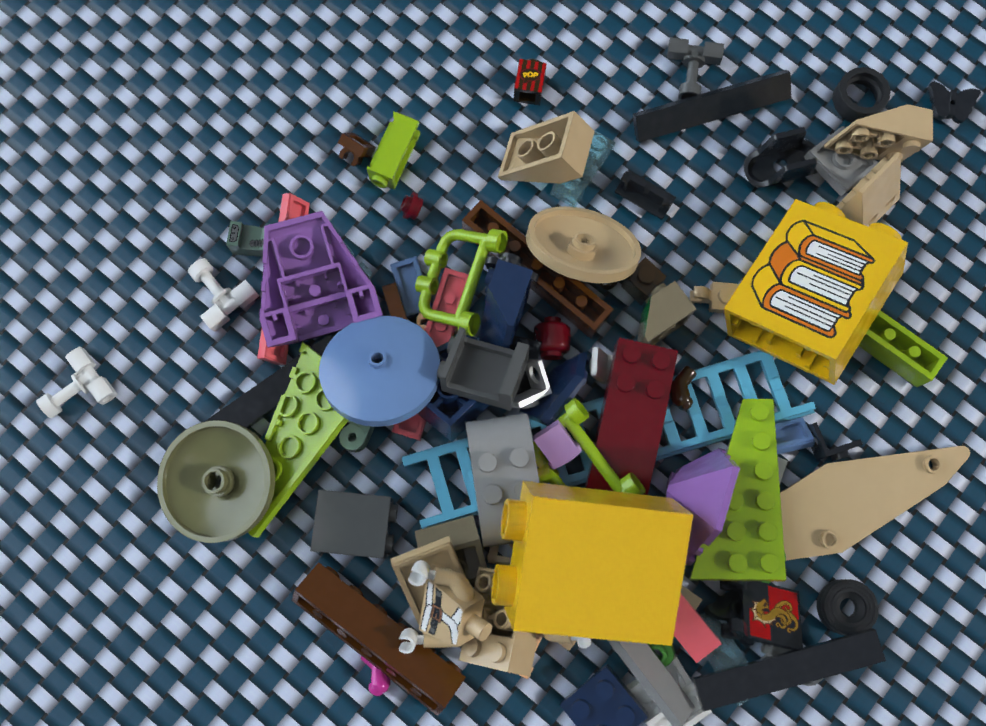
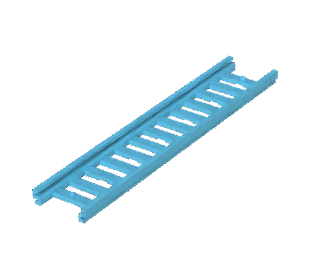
M761 350L696 369L694 371L697 375L692 381L706 378L723 429L708 432L690 382L688 389L693 404L687 410L696 437L684 441L680 440L668 405L663 425L668 445L658 448L656 461L731 439L735 419L728 404L719 373L733 369L743 399H758L746 365L760 361L778 412L774 413L775 423L815 413L814 401L791 408L773 359L774 356ZM604 397L582 404L588 412L596 410L599 419ZM564 409L563 412L559 415V417L562 416V415L566 412L565 409ZM529 419L531 429L540 427L543 430L547 427L544 424ZM581 423L580 426L585 431L583 423ZM467 438L402 457L404 467L424 461L428 462L442 514L419 520L422 529L473 515V517L478 516L471 460L467 450L469 448ZM583 449L579 455L584 471L568 475L565 465L557 468L560 478L567 486L573 487L586 483L591 460ZM456 452L471 505L455 510L439 460L440 456Z

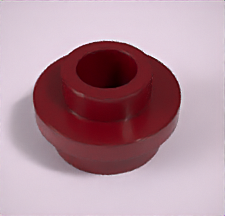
M413 192L410 196L406 195L400 206L403 218H412L414 220L417 218L423 204V199L418 197V193Z

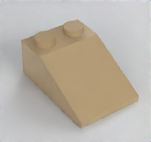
M575 111L512 132L498 178L505 181L558 184L582 178L595 131Z

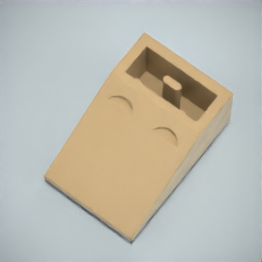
M907 104L857 119L825 143L824 148L834 150L838 154L852 153L860 156L862 159L869 160L875 158L880 161L884 157L890 160L899 152L902 162L933 141V110Z
M897 152L890 160L884 157L836 206L845 214L847 219L869 226L872 223H876L900 199L901 154Z
M479 567L474 589L484 598L481 618L491 623L492 630L484 641L473 638L464 643L461 648L459 661L530 677L537 645L536 633L513 631L504 606L492 604L491 591L494 569Z

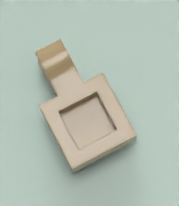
M712 282L710 288L694 286V290L690 291V301L692 303L709 304V312L724 313V307L739 284Z

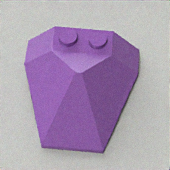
M323 211L264 227L263 281H261L262 299L259 319L268 348L322 337L339 332L351 323L383 316L374 285L359 266Z
M721 448L678 468L675 473L671 472L667 481L666 497L675 499L693 514L685 566H691L694 563L695 554L700 556L703 553L704 548L700 546L702 544L709 546L722 532L740 467L734 460L730 459L731 456L726 454V450Z

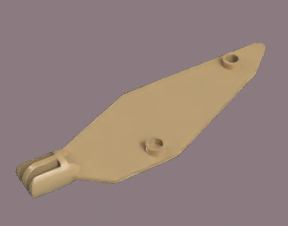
M954 446L824 464L780 492L786 560L843 553L945 486L970 457L969 448L966 446ZM929 461L932 462V468H931V469H930V467H929Z

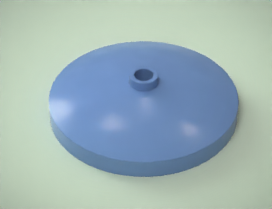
M379 316L351 323L331 339L320 361V384L328 403L342 417L364 426H390L413 417L433 398L440 381L437 378L440 358L432 338L420 326L400 317Z

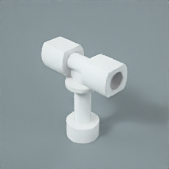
M203 258L197 260L189 267L188 274L195 282L202 281L214 295L212 298L214 305L200 317L215 332L230 320L228 315L239 306L245 308L258 298L259 295L246 280L233 290L231 288L223 289L212 276L214 268L207 259Z
M77 347L65 356L75 370V373L71 375L73 382L53 396L49 393L44 394L36 400V403L42 412L52 419L62 412L60 405L81 390L85 394L91 392L96 401L102 405L114 399L118 394L106 378L97 374L94 369L96 364L87 351L82 347Z

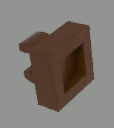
M342 133L338 141L344 147L339 153V158L347 159L351 152L354 156L351 163L353 167L359 166L363 161V157H371L376 149L374 145L355 133Z

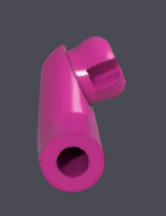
M361 657L360 659L372 669L371 683L368 685L370 693L374 696L382 695L390 686V678L364 657Z

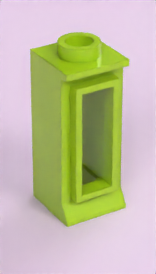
M393 111L394 121L389 122L370 162V167L367 166L366 169L369 180L374 185L380 188L389 187L395 190L421 131L417 130L419 126L418 120Z

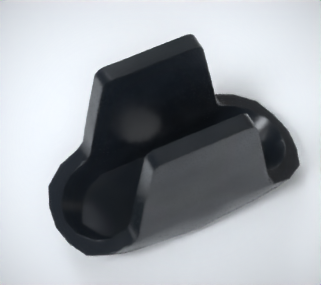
M805 127L774 134L759 149L747 156L744 160V172L748 181L753 186L765 187L781 184L818 173L815 169L817 165L816 158L809 160L804 158L805 154L815 147L812 142L804 140L807 133ZM776 160H784L788 164L783 166L778 172L773 167Z

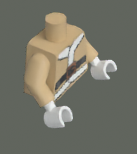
M424 560L415 562L408 581L414 586H422L426 582L418 630L423 632V635H418L417 631L413 628H406L402 631L399 639H407L410 642H402L399 646V651L405 654L411 653L416 645H423V648L460 647L473 638H477L480 641L487 639L491 633L492 625L481 618L484 598L471 586L465 575L450 568L435 567L434 570H431L429 564Z

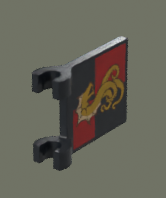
M720 581L721 590L728 592L739 591L740 619L731 618L729 619V624L722 623L721 637L727 639H747L789 650L803 647L799 591L760 581Z

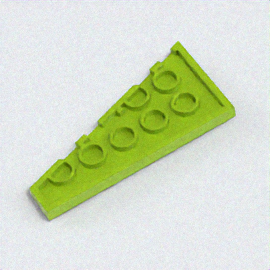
M302 342L299 349L301 355L296 367H292L289 377L291 380L286 393L280 397L264 438L267 440L265 445L270 452L274 464L275 489L266 514L248 532L252 537L259 538L349 421L338 414L328 403L319 378V366L322 356L304 342Z
M743 399L726 453L731 456L730 459L735 461L740 470L722 532L709 546L705 544L700 546L704 550L700 556L697 555L689 580L786 581L773 399Z

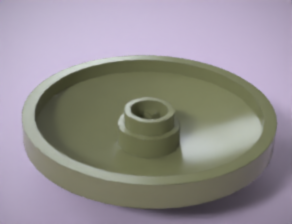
M220 420L196 424L176 437L162 458L157 477L159 503L169 523L184 536L204 543L231 541L251 531L266 514L275 489L274 464L270 452L263 441L254 432L242 425Z

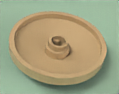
M553 207L538 212L529 222L526 242L531 253L546 267L561 275L590 283H613L631 276L638 266L641 257V247L637 238L624 225L606 215L578 207Z

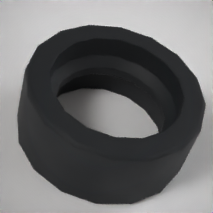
M866 67L854 68L845 73L833 91L832 101L835 110L841 117L854 122L857 119L880 113L890 100L891 90L888 81L878 71ZM857 83L868 87L875 96L876 103L874 106L866 108L853 103L847 94L846 88L848 85Z

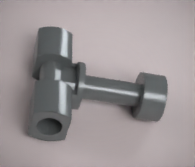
M670 37L667 59L682 60L683 65L687 67L686 82L682 83L679 88L678 97L680 100L701 94V85L697 83L698 68L703 67L705 63L720 65L724 52L723 43L705 41L704 46L689 45V39Z

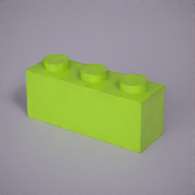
M881 310L859 344L860 348L915 387L933 381L948 359L944 354Z

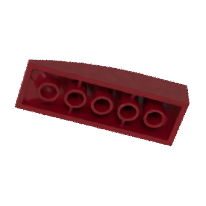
M619 337L614 346L594 445L620 479L630 472L633 473L645 489L643 495H648L667 411L678 350ZM590 461L585 488L613 491L592 461Z

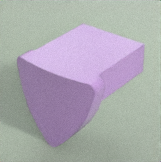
M556 420L533 436L534 442L549 460L548 465L551 469L565 465L582 451L579 443L573 440L559 420Z

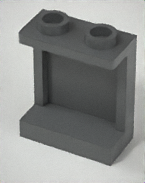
M459 327L456 337L451 336L447 346V353L449 354L446 361H441L438 367L437 378L440 379L441 391L511 411L529 360V345L517 342L515 350L468 338L466 336V329Z
M318 490L310 551L386 559L387 553L393 552L394 535H390L391 522L396 523L398 505L393 504V498L388 496Z

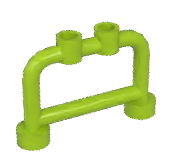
M453 229L441 237L436 250L428 249L426 251L424 262L427 266H430L427 276H418L415 282L416 291L421 293L418 307L424 318L433 322L455 326L458 329L459 327L465 328L466 335L475 336L480 328V316L478 313L470 312L469 309L488 253L500 254L507 247L508 236L506 231L491 229L486 234ZM454 241L479 244L456 314L431 309L430 300L432 295L437 293L439 287L438 277L441 268L443 269L447 265V251L450 244Z
M573 398L564 405L566 412L556 420H559L564 428L569 430L612 490L643 495L645 489L640 480L631 472L620 479L580 426L581 423L589 418V413L578 399ZM533 440L539 483L567 486L560 478L557 468L551 469L548 465L549 461Z

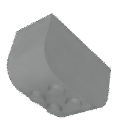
M527 413L465 422L483 548L514 543L512 540H503L501 538V518L505 500H520L523 481L539 483L532 433Z

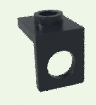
M817 422L808 425L812 435L814 433L818 445L815 442L813 447H811L816 461L829 456L832 461L850 456L849 449L863 445L861 439L828 450Z

